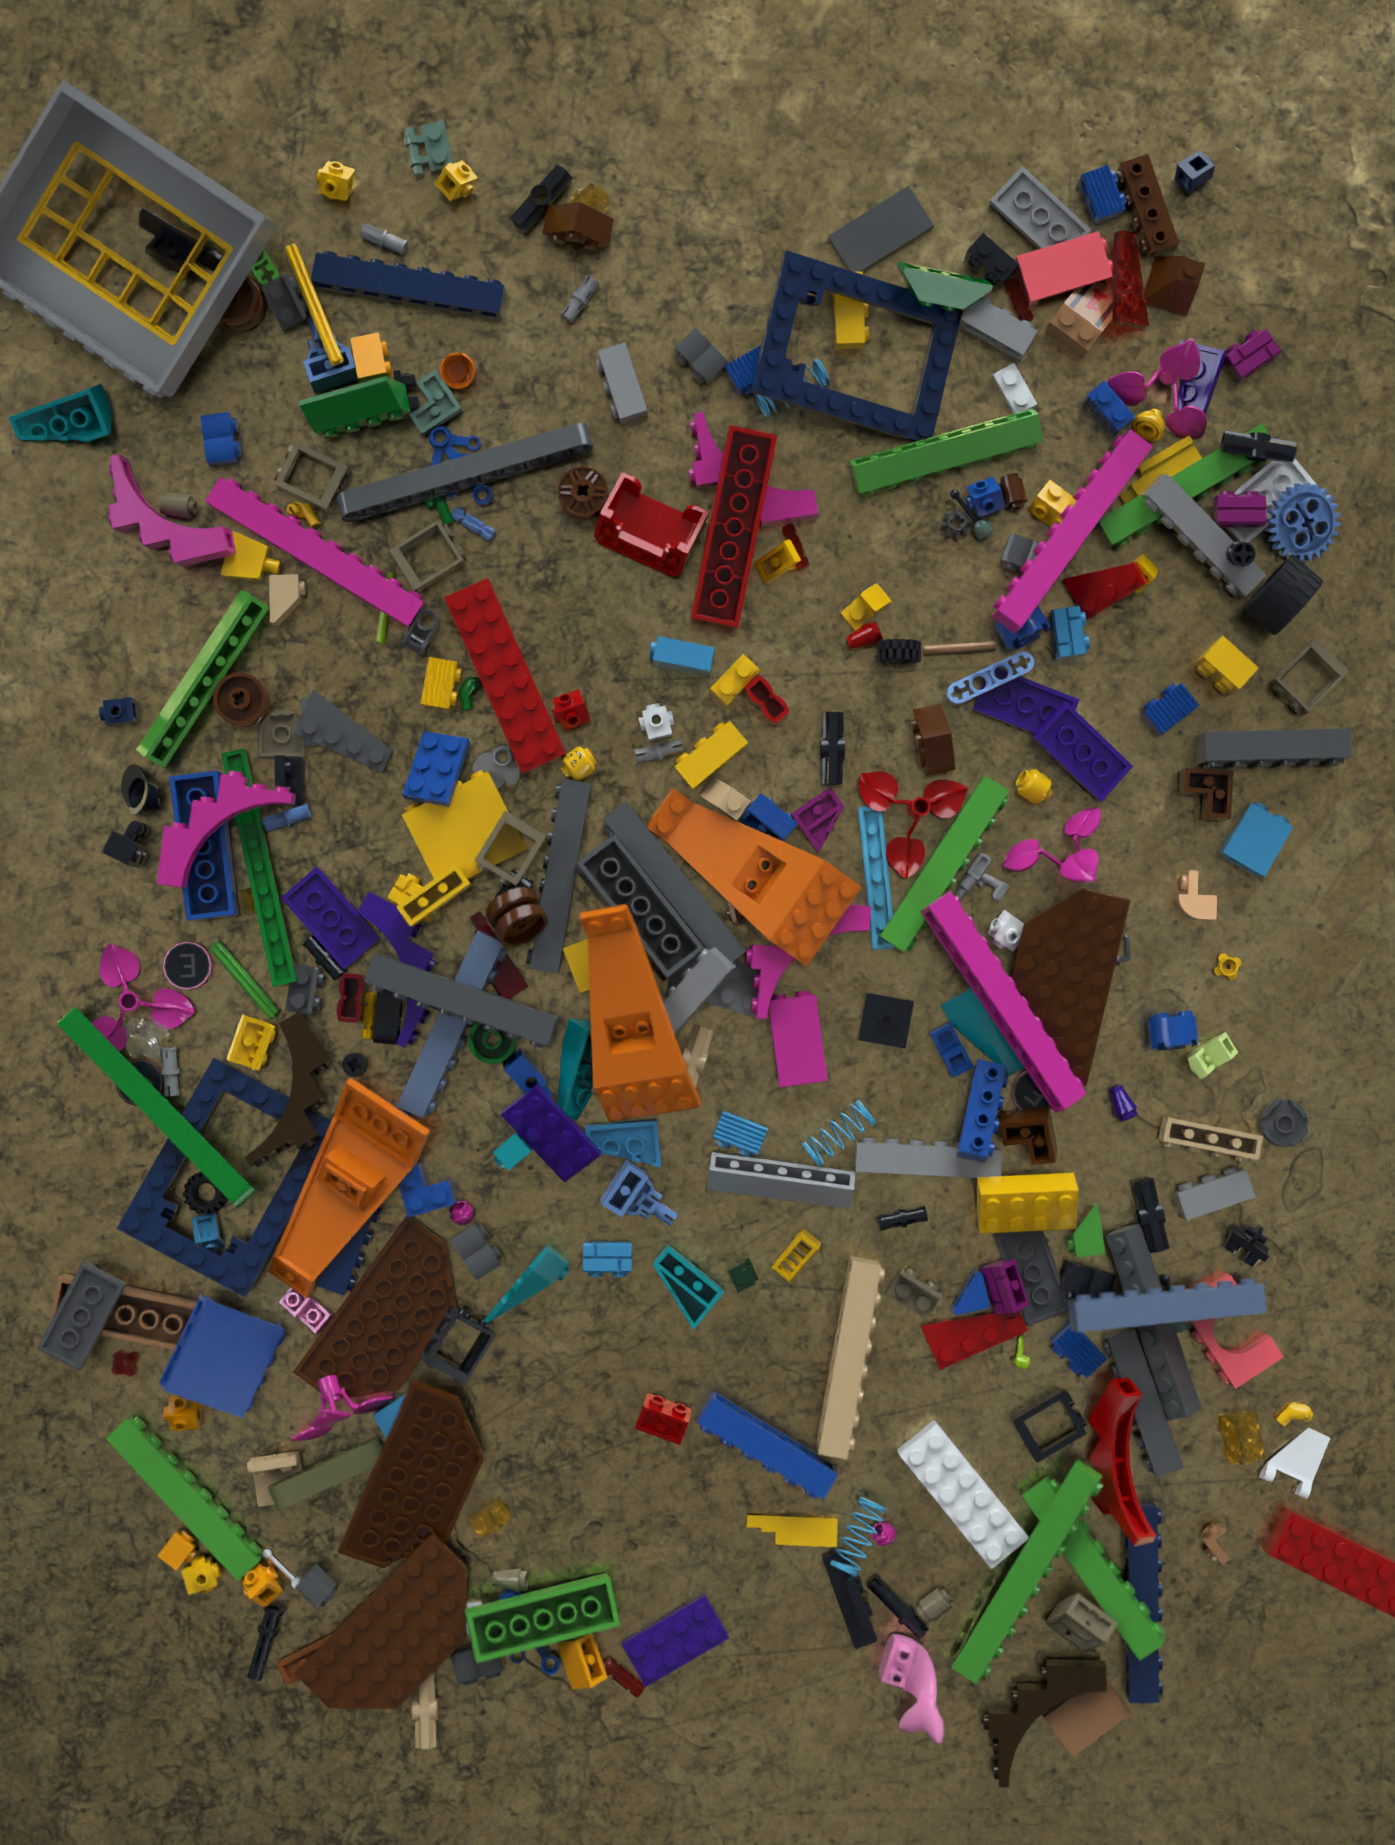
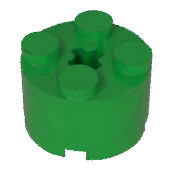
M476 1021L468 1035V1046L471 1053L478 1060L488 1064H497L509 1059L517 1049L518 1040L506 1036L507 1032L498 1029V1032L483 1028V1023ZM490 1033H493L494 1036H499L495 1047L493 1043L487 1042V1039L491 1038Z

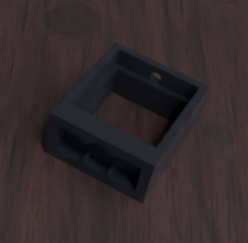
M450 1306L420 1356L429 1366L466 1384L496 1334L492 1330L490 1322L486 1323L483 1318L476 1320L471 1317L472 1313L463 1307L456 1309ZM456 1319L481 1331L461 1365L436 1353Z
M1058 1388L1010 1416L1011 1421L1036 1463L1087 1434L1083 1428L1087 1424L1080 1413L1075 1414L1071 1407L1075 1403L1068 1391L1063 1393ZM1060 1400L1076 1430L1040 1450L1024 1421Z

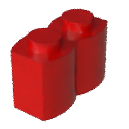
M757 676L745 686L746 697L754 706L760 708L762 716L768 723L776 726L788 716L789 709L787 704L781 697L773 694V689L766 679Z

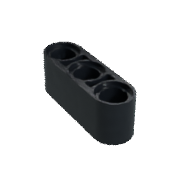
M384 989V992L377 991L373 1043L398 1045L396 1042L400 1035L403 1000L393 997V992Z

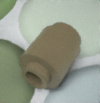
M168 493L161 496L159 509L160 513L165 514L167 517L191 519L192 515L196 514L197 502L193 500L192 495Z
M937 1587L919 1602L920 1605L916 1609L927 1623L932 1620L935 1622L953 1607L951 1604L953 1598L945 1588L941 1590Z

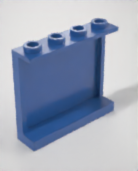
M200 1294L159 1384L166 1392L243 1418L246 1411L248 1412L252 1407L253 1396L263 1383V1375L266 1368L270 1367L273 1362V1353L277 1345L279 1346L283 1341L284 1329L276 1321L274 1324L213 1302L210 1297Z

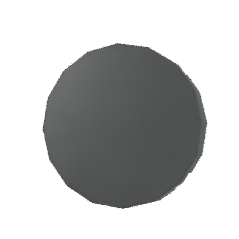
M1285 1099L1275 1100L1268 1104L1261 1112L1259 1120L1260 1131L1265 1140L1272 1145L1291 1147L1301 1142L1307 1134L1308 1117L1302 1106L1296 1102Z

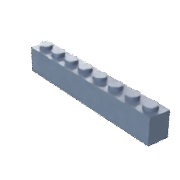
M481 930L477 931L456 975L455 981L485 991L488 983H493L498 972L495 970L498 961L502 962L508 949L499 942L498 938ZM439 1013L397 1107L422 1119L427 1117L428 1114L432 1115L437 1105V1102L434 1100L438 1092L442 1093L447 1084V1080L444 1078L448 1071L453 1070L457 1062L455 1054L458 1049L462 1050L467 1040V1036H465L467 1028H472L474 1024L462 1021V1016L455 1013L452 1016Z
M1255 1278L1240 1279L1241 1284H1232V1281H1218L1217 1286L1209 1287L1208 1283H1196L1194 1288L1185 1289V1285L1170 1286V1291H1162L1161 1288H1148L1147 1293L1138 1294V1290H1126L1120 1296H1115L1114 1292L1099 1293L1100 1298H1091V1295H1077L1076 1300L1068 1301L1071 1330L1085 1332L1267 1313L1264 1283L1255 1282Z

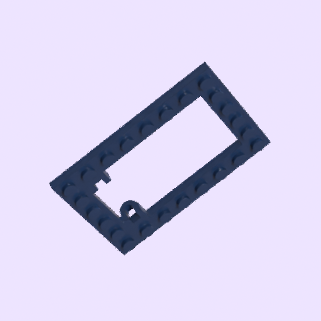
M786 250L781 261L751 393L912 442L933 437L963 309L955 308L954 311H949L941 308V305L934 303L932 307L918 303L919 300L911 294L909 289ZM825 290L932 324L933 327L912 414L803 381L806 364L792 365V360L785 358L798 302L806 306H820Z
M213 1058L181 1115L200 1133L224 1091L277 1120L281 1119L289 1098ZM309 1110L305 1112L319 1135V1138L316 1139L317 1143L307 1150H304L303 1147L299 1150L248 1243L233 1235L230 1239L229 1247L219 1256L167 1228V1225L170 1224L177 1212L178 1205L165 1199L164 1196L186 1159L183 1152L169 1138L166 1140L116 1229L246 1298L294 1211L296 1202L331 1120L316 1112L310 1113Z

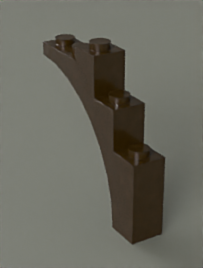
M300 1011L279 1023L288 1042L292 1058L293 1078L290 1097L284 1113L272 1133L260 1146L245 1156L250 1167L254 1165L257 1168L270 1161L268 1157L277 1152L280 1155L291 1148L289 1144L294 1142L298 1150L302 1147L304 1150H307L317 1143L316 1139L319 1138L305 1112L309 1110L312 1113L323 1106L321 1102L325 1098L311 1075L315 1073L318 1076L328 1070L327 1065L331 1061Z
M1046 1659V1667H1042V1682L1047 1684L1017 1683V1691H1013V1706L1017 1707H988V1715H984V1730H988L989 1738H998L993 1739L994 1755H998V1764H994V1779H999V1788H1009L1010 1769L1016 1749L1024 1734L1037 1718L1054 1705L1068 1698L1085 1693L1107 1691L1106 1663L1104 1660Z

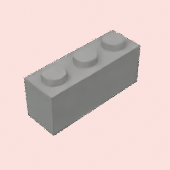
M984 296L969 305L959 324L961 328L1019 361L1022 360L1038 331L1034 329V325L1029 321L1018 320L1013 317L1014 314L1005 308H997L990 299Z
M626 343L599 350V359L595 361L599 374L604 372L606 381L603 382L605 393L607 396L611 395L614 404L610 405L614 419L619 418L620 424L648 416L647 407Z
M1233 1166L1223 1170L1225 1174L1219 1176L1210 1174L1202 1177V1182L1193 1184L1191 1181L1179 1185V1190L1173 1191L1182 1219L1188 1221L1255 1198L1246 1169H1238V1166Z

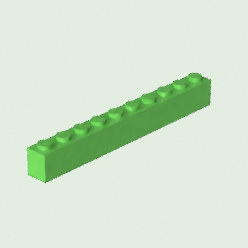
M1077 1459L952 1665V1669L977 1684L980 1677L984 1680L992 1669L988 1664L992 1658L997 1660L1004 1649L1000 1644L1004 1638L1008 1640L1011 1638L1017 1628L1013 1625L1016 1618L1022 1619L1029 1608L1025 1605L1028 1598L1034 1599L1039 1592L1041 1586L1037 1583L1041 1577L1045 1579L1048 1577L1054 1567L1050 1565L1051 1560L1054 1556L1059 1559L1066 1547L1062 1542L1066 1536L1069 1538L1073 1536L1078 1527L1074 1522L1078 1516L1082 1518L1085 1516L1091 1506L1087 1503L1091 1495L1096 1498L1103 1486L1099 1482L1103 1475Z

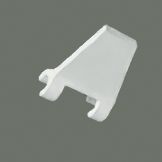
M1306 1428L1266 1462L1259 1478L1272 1483L1276 1470L1300 1480L1294 1494L1308 1499L1313 1479L1330 1437Z

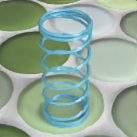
M818 358L813 359L814 373L807 365L806 368L819 386H821L819 379L825 387L830 386V380L823 364ZM754 394L761 411L767 418L771 415L765 398L774 412L777 413L772 399Z
M859 1100L855 1101L857 1107L854 1105L850 1107L861 1128L846 1114L840 1113L841 1119L851 1137L834 1121H830V1125L840 1144L824 1129L820 1128V1134L831 1153L811 1136L809 1140L818 1157L806 1141L802 1143V1146L819 1167L823 1166L824 1162L813 1141L829 1156L834 1157V1153L823 1132L837 1146L844 1149V1144L833 1124L851 1141H855V1138L844 1117L860 1132L865 1134V1130L853 1108L870 1122L872 1126L876 1125V1121Z
M859 1497L858 1504L877 1518L856 1512L852 1513V1516L871 1530L854 1525L846 1526L847 1529L867 1543L848 1537H841L845 1544L861 1555L836 1549L838 1555L857 1568L833 1560L830 1565L855 1577H858L859 1573L854 1570L860 1571V1566L840 1552L864 1559L867 1556L845 1540L866 1546H872V1543L850 1527L872 1534L878 1533L873 1527L855 1515L882 1522L883 1519L862 1504L884 1514L887 1511L884 1507L862 1497Z

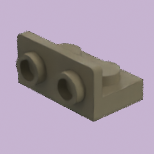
M901 1268L886 1294L928 1319L938 1301L943 1298L942 1293L939 1292L941 1288L931 1281H928L927 1284L919 1280L921 1275L908 1268L905 1271Z

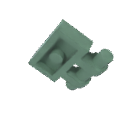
M444 120L420 125L422 135L418 136L415 135L413 127L405 128L406 137L404 141L405 146L409 148V164L413 168L414 176H422L424 174L422 167L429 166L431 174L441 173L447 164H453ZM425 145L426 156H420L418 146Z

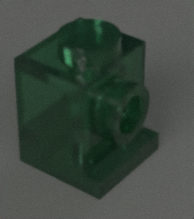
M749 1258L727 1267L737 1292L755 1285V1282L759 1280Z

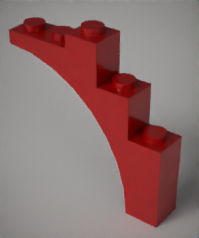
M1130 1377L1110 1381L1087 1420L1101 1438L1090 1455L1089 1460L1096 1470L1103 1475L1099 1481L1103 1484L1096 1498L1092 1495L1090 1497L1103 1515L1112 1514L1129 1540L1136 1546L1152 1543L1156 1538V1534L1142 1511L1132 1479L1129 1446L1131 1426L1143 1394Z

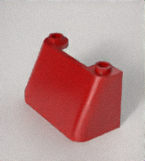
M622 472L599 514L594 532L595 540L615 552L668 576H680L707 520L709 511L704 510L698 505H689L685 508L684 512L642 494V485L635 476Z

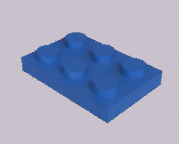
M423 731L402 794L403 797L408 800L450 806L470 745L468 738Z

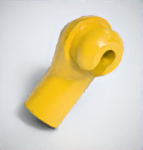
M293 502L287 506V513L289 515L306 519L309 527L314 529L321 525L310 504Z
M1290 1404L1276 1420L1283 1427L1292 1419L1309 1422L1313 1418V1412L1307 1405Z

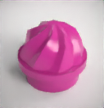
M466 1201L457 1202L449 1210L451 1220L459 1226L469 1224L474 1218L473 1208Z
M878 1522L874 1525L873 1528L878 1533H871V1537L879 1546L892 1544L896 1539V1531L888 1522Z

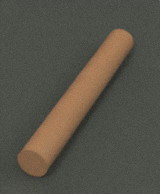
M996 642L924 646L923 651L924 655L996 651Z

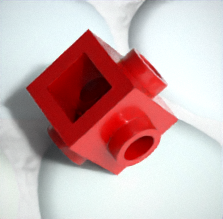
M579 689L552 699L555 708L551 712L555 722H561L563 730L575 728L591 721Z

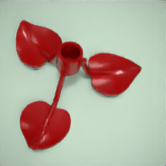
M887 772L861 773L858 782L861 798L870 809L883 812L889 807L890 802L907 805L908 815L914 818L906 838L896 837L889 842L886 848L887 861L902 878H908L915 874L925 858L923 842L919 839H910L919 819L928 814L930 808L932 813L938 818L948 819L953 817L960 810L968 791L967 786L956 781L936 780L928 784L924 789V797H917L912 801L909 799L896 800L893 798L898 794L899 786L897 780Z

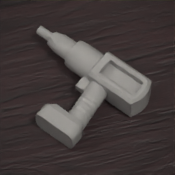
M978 853L966 870L955 893L959 900L964 898L966 893L970 892L976 883L980 886L985 883L995 888L991 896L996 902L1001 900L1010 885L985 873L992 862L988 855Z

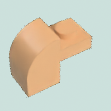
M1185 871L1184 876H1181L1180 889L1184 890V894L1174 895L1178 910L1190 919L1216 920L1217 896L1198 895L1199 871Z

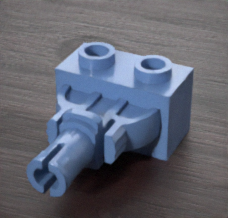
M312 316L308 317L307 323L316 348L314 349L311 340L307 342L309 352L307 360H304L303 364L314 394L358 380L356 366L349 346L344 347L337 342L333 334L342 355L343 363L332 366Z
M627 1159L600 1197L601 1204L620 1217L628 1214L640 1215L647 1219L649 1217L647 1213L665 1222L668 1226H671L673 1224L671 1218L675 1220L678 1215L677 1212H674L657 1200H660L662 1195L654 1190L647 1173Z

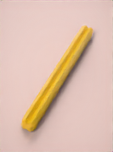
M295 244L286 246L284 249L330 363L332 366L342 364V355L299 250Z

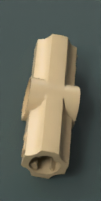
M694 1024L687 1048L684 1049L682 1057L696 1088L699 1076L702 1075L708 1055L706 1053L714 1030Z
M435 1671L414 1691V1699L412 1700V1719L415 1721L416 1748L420 1749L437 1747L436 1720H438L439 1707L438 1698H436Z

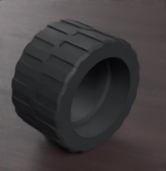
M1291 555L1257 590L1245 605L1244 611L1272 635H1276L1321 587L1323 579L1295 555Z

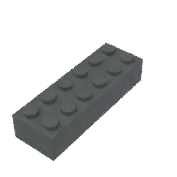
M1351 728L1204 732L1196 736V766L1204 765V769H1218V767H1223V765H1227L1228 769H1240L1243 766H1247V764H1251V768H1266V766L1275 764L1276 768L1290 767V765H1296V763H1299V767H1313L1320 764V762H1323V766L1330 767L1344 764V760L1352 757Z
M615 834L576 863L574 869L605 908L627 904L649 964L663 982L705 949Z

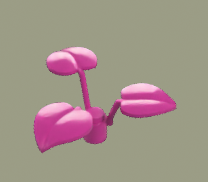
M1193 339L1165 350L1160 357V370L1155 371L1154 376L1147 383H1145V377L1141 373L1134 371L1117 374L1106 381L1126 405H1135L1142 402L1146 397L1145 389L1149 388L1157 378L1165 385L1172 384L1175 412L1170 413L1166 417L1168 429L1180 438L1190 435L1192 439H1197L1204 436L1207 425V418L1204 412L1195 406H1184L1181 409L1178 407L1177 377L1182 380H1190L1200 370V354Z
M1095 807L1084 809L1073 814L1067 820L1064 831L1068 836H1074L1073 841L1077 853L1069 855L1064 863L1045 850L1039 849L1040 843L1038 840L1027 839L1017 843L1010 849L1004 859L1003 868L1011 871L1027 870L1038 861L1039 854H1042L1060 867V873L1064 878L1075 882H1096L1099 856L1093 849L1081 850L1078 840L1079 837L1087 838L1096 831L1101 820V810Z
M112 943L106 946L100 960V976L102 981L111 988L123 985V993L119 997V1005L122 1009L120 1010L117 1022L111 1017L103 1016L95 1019L92 1024L118 1051H121L129 1040L128 1030L120 1026L126 1011H136L139 1006L153 1008L151 1018L158 1027L163 1029L176 1028L194 1015V1008L190 1001L183 994L173 989L158 990L154 994V1004L140 1001L137 994L128 991L127 982L135 980L139 974V960L130 951Z
M336 1375L324 1377L317 1381L321 1392V1410L319 1415L311 1423V1428L297 1436L292 1435L291 1441L312 1440L321 1437L331 1431L332 1428L329 1425L352 1416L351 1412L335 1410L334 1403L341 1400V1395L353 1410V1414H366L374 1412L389 1403L394 1397V1392L390 1396L370 1399L361 1404H353L345 1393V1389L340 1388ZM326 1403L330 1405L331 1410H326Z

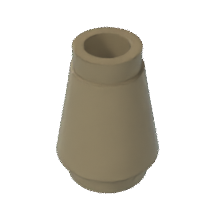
M523 1568L494 1571L492 1585L519 1593L522 1590L527 1591L529 1572L524 1571Z

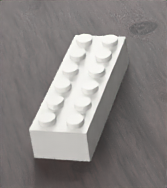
M935 1420L931 1421L897 1449L900 1457L991 1569L1029 1539L1023 1528Z

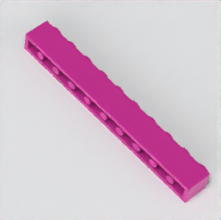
M1130 429L1125 435L1120 433L1111 444L1114 446V449L1111 453L1107 451L1099 460L1101 467L1098 471L1094 468L1088 475L1086 481L1089 483L1085 488L1081 486L1075 493L1073 499L1076 501L1073 505L1070 506L1068 504L1059 515L1062 517L1060 523L1057 524L1055 522L1046 533L1049 538L1046 542L1041 541L1033 551L1036 554L1032 561L1028 558L1020 568V571L1023 573L1019 579L1014 577L1006 588L1009 590L1008 594L1005 597L1001 595L993 605L996 610L991 617L1013 634L1029 618L1153 447L1133 430Z
M220 477L206 498L205 502L212 508L405 627L410 628L417 614L425 609L426 605L421 601L423 596L413 590L409 593L403 590V584L392 577L389 580L382 577L383 572L375 566L370 565L368 568L361 564L362 559L351 552L349 555L341 551L342 547L332 540L328 543L322 540V534L313 528L304 529L300 526L301 521L292 515H289L288 518L280 514L282 510L269 502L268 505H265L260 501L261 497L253 491L249 490L246 493L239 489L241 484L229 477L226 481Z
M950 891L920 911L1053 1111L1057 1113L1066 1110L1086 1095L1082 1082L1074 1076L1068 1061L1056 1049L1054 1040L1046 1034L1039 1018L1031 1012L1027 1000L1019 994L1015 988V982L1010 976H1007L1002 968L1001 961L989 949L987 940L976 930L974 921L970 916L966 915L961 907L960 900Z

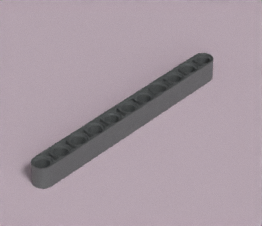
M576 423L339 493L336 499L342 520L344 522H353L583 455L593 449V444L587 425L585 423Z

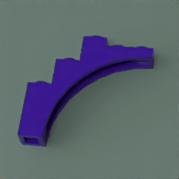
M368 891L357 913L372 922L387 937L401 962L431 972L437 961L434 959L436 954L411 941L412 937L417 938L423 925L419 923L414 927L409 926L396 905ZM407 997L404 1025L396 1044L403 1048H407L409 1044L413 1046L419 1035L416 1032L420 1023L425 1024L431 1013L428 1011V1008L416 1005V1000ZM430 1005V1007L435 1010L439 1009L438 1007Z

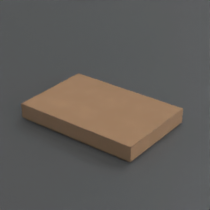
M1107 1681L1106 1692L1085 1693L1068 1698L1044 1714L1043 1717L1070 1755L1074 1757L1131 1715V1713Z

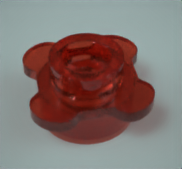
M121 1351L115 1352L113 1354L112 1373L114 1375L126 1374L128 1377L133 1376L136 1372L134 1369V1362L137 1360L136 1354L132 1352L129 1354H123Z

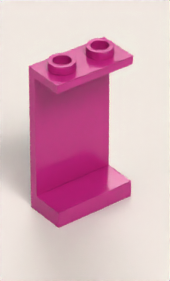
M809 990L796 992V997L787 998L786 994L772 995V1000L769 1003V1013L779 1087L828 1081L816 994L810 995Z

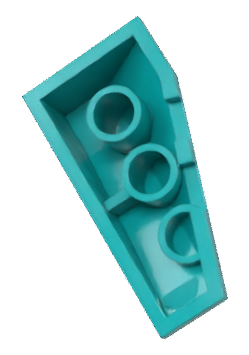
M102 383L8 417L17 440L91 441L111 434V405Z
M971 987L940 1005L953 1027L994 1063L1006 1065L1005 1073L1009 1074V1076L1025 1068Z
M569 1019L562 1041L557 1104L572 1120H578L592 1096L591 1021Z
M547 1244L484 1321L486 1323L491 1322L550 1286L556 1279L562 1281L570 1271L567 1268L570 1262Z

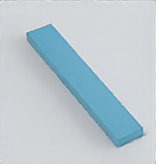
M868 806L858 807L867 906H872L870 919L872 950L891 949L894 947L878 938L893 916L883 812L874 811Z

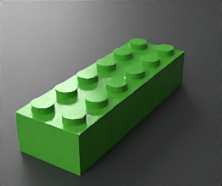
M606 1573L464 1609L476 1663L620 1626L610 1577Z

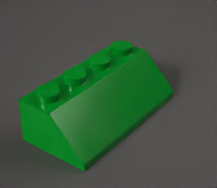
M387 376L299 401V406L313 432L324 436L325 439L335 438L338 436V433L344 431L347 433L359 431V427L365 425L369 427L378 426L381 424V421L386 419L391 421L403 418L404 414L411 413L405 384Z

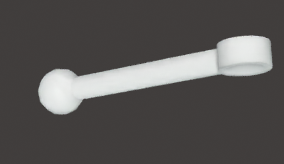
M265 1549L263 1551L264 1558H269L288 1577L292 1587L295 1588L300 1578H294L272 1555V1551Z

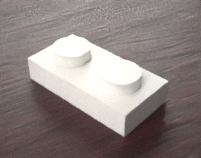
M1015 363L993 374L992 377L1013 414L1036 407L1037 403Z

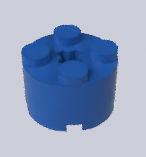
M1037 605L1023 626L1015 634L998 621L995 624V628L1009 652L1012 651L1013 646L1017 650L1040 638L1038 633L1041 630H1044L1046 633L1051 628L1039 605Z
M1181 1011L1173 1017H1169L1168 1013L1154 1014L1147 1021L1150 1049L1152 1051L1157 1048L1158 1051L1185 1048V1045L1199 1046L1197 1021L1193 1011Z

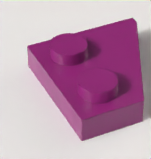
M829 787L791 814L816 852L821 850L844 805L832 788Z

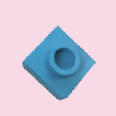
M216 1212L192 1217L195 1243L212 1252L225 1246L220 1236Z

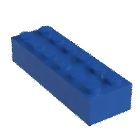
M209 771L169 776L175 823L187 824L186 829H189L193 800L200 801V797L215 798V803H217L221 772ZM228 821L222 824L207 839L191 866L186 888H182L187 921L239 916Z
M713 1390L697 1415V1423L700 1425L699 1429L711 1436L715 1433L721 1438L720 1441L730 1448L736 1446L741 1449V1454L751 1461H754V1459L759 1460L763 1463L762 1467L772 1474L777 1471L784 1476L783 1480L794 1487L796 1484L800 1485L805 1489L803 1492L813 1499L819 1497L824 1500L839 1475L834 1464Z

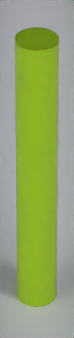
M387 572L386 579L389 580L391 577L396 579V573ZM380 612L376 643L385 644L389 616L383 612Z

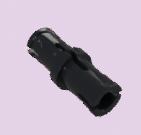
M314 935L303 943V946L316 959L315 963L318 966L321 965L332 977L333 981L345 973V970ZM317 950L321 952V954L327 959L331 966L328 965V963L322 958V956L317 952Z
M925 1206L908 1210L902 1208L898 1209V1212L878 1215L881 1231L900 1226L906 1228L907 1225L928 1221Z

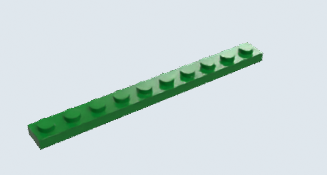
M242 748L221 753L225 774L228 775V771L242 772L243 777L249 779L248 787L251 788L253 779L246 749ZM259 807L238 814L235 816L272 986L278 987L298 981Z

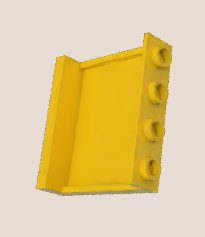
M477 771L470 775L471 780L462 784L461 780L458 781L450 806L424 803L419 806L418 802L405 808L406 813L402 814V817L434 879L455 864L461 868L468 879L483 872L477 868L479 863L474 860L504 811L508 812L489 772ZM505 823L484 859L496 866L528 850L519 831Z

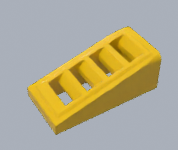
M802 1228L771 1268L790 1283L818 1251L821 1242L806 1229ZM801 1240L807 1243L811 1248L809 1249L805 1244L801 1242ZM798 1247L801 1251L805 1253V1255L802 1256L794 1248ZM788 1255H792L799 1263L796 1264ZM783 1261L793 1268L791 1272L781 1264Z

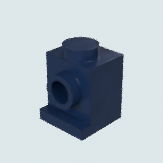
M1199 150L1177 164L1174 180L1190 195L1195 188L1213 177L1215 165L1211 158L1205 156Z
M131 697L103 700V706L99 707L101 721H105L107 726L137 724L136 700ZM118 707L120 710L117 715H113V708Z

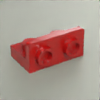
M647 1393L635 1429L680 1445L689 1424L692 1409L681 1403L666 1400L659 1395Z

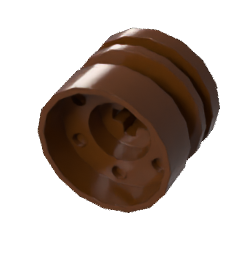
M587 466L574 467L567 471L560 479L557 489L560 506L565 515L572 521L581 524L593 523L598 520L599 514L609 497L607 482L602 474L594 468ZM582 489L585 491L587 489L588 496H579L578 490Z

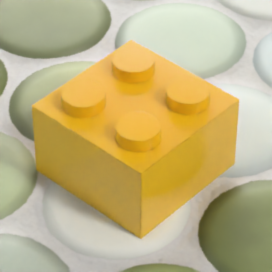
M1224 636L1215 640L1194 663L1198 667L1197 671L1203 677H1210L1215 682L1214 686L1221 693L1229 695L1238 691L1259 668Z

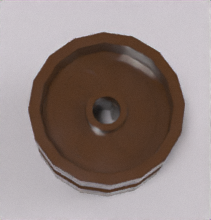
M247 276L219 321L231 330L245 331L252 329L261 321L265 314L266 301L264 293L250 277Z
M232 673L225 676L217 684L213 693V705L217 714L229 724L238 728H252L259 725L268 716L271 709V696L267 687L256 677L247 673ZM241 698L246 700L244 704L240 703Z
M526 887L514 888L502 893L486 909V917L495 929V934L503 946L513 947L527 943L541 934L548 924V918L544 910L539 906L535 893Z

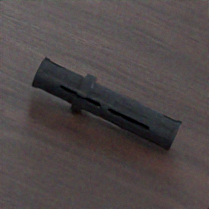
M875 1576L870 1581L867 1588L898 1618V1622L901 1625L904 1624L918 1640L921 1639L929 1628L914 1614L915 1611L912 1608H908L878 1576Z

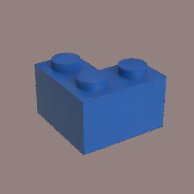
M417 1163L399 1184L407 1217L457 1203L451 1179L427 1185L422 1163Z

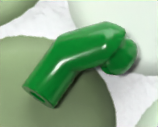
M440 496L425 501L429 509L436 506L442 524L453 521L447 502Z
M467 677L459 688L458 693L462 711L473 709L471 695L474 690L481 688L482 683L479 677Z

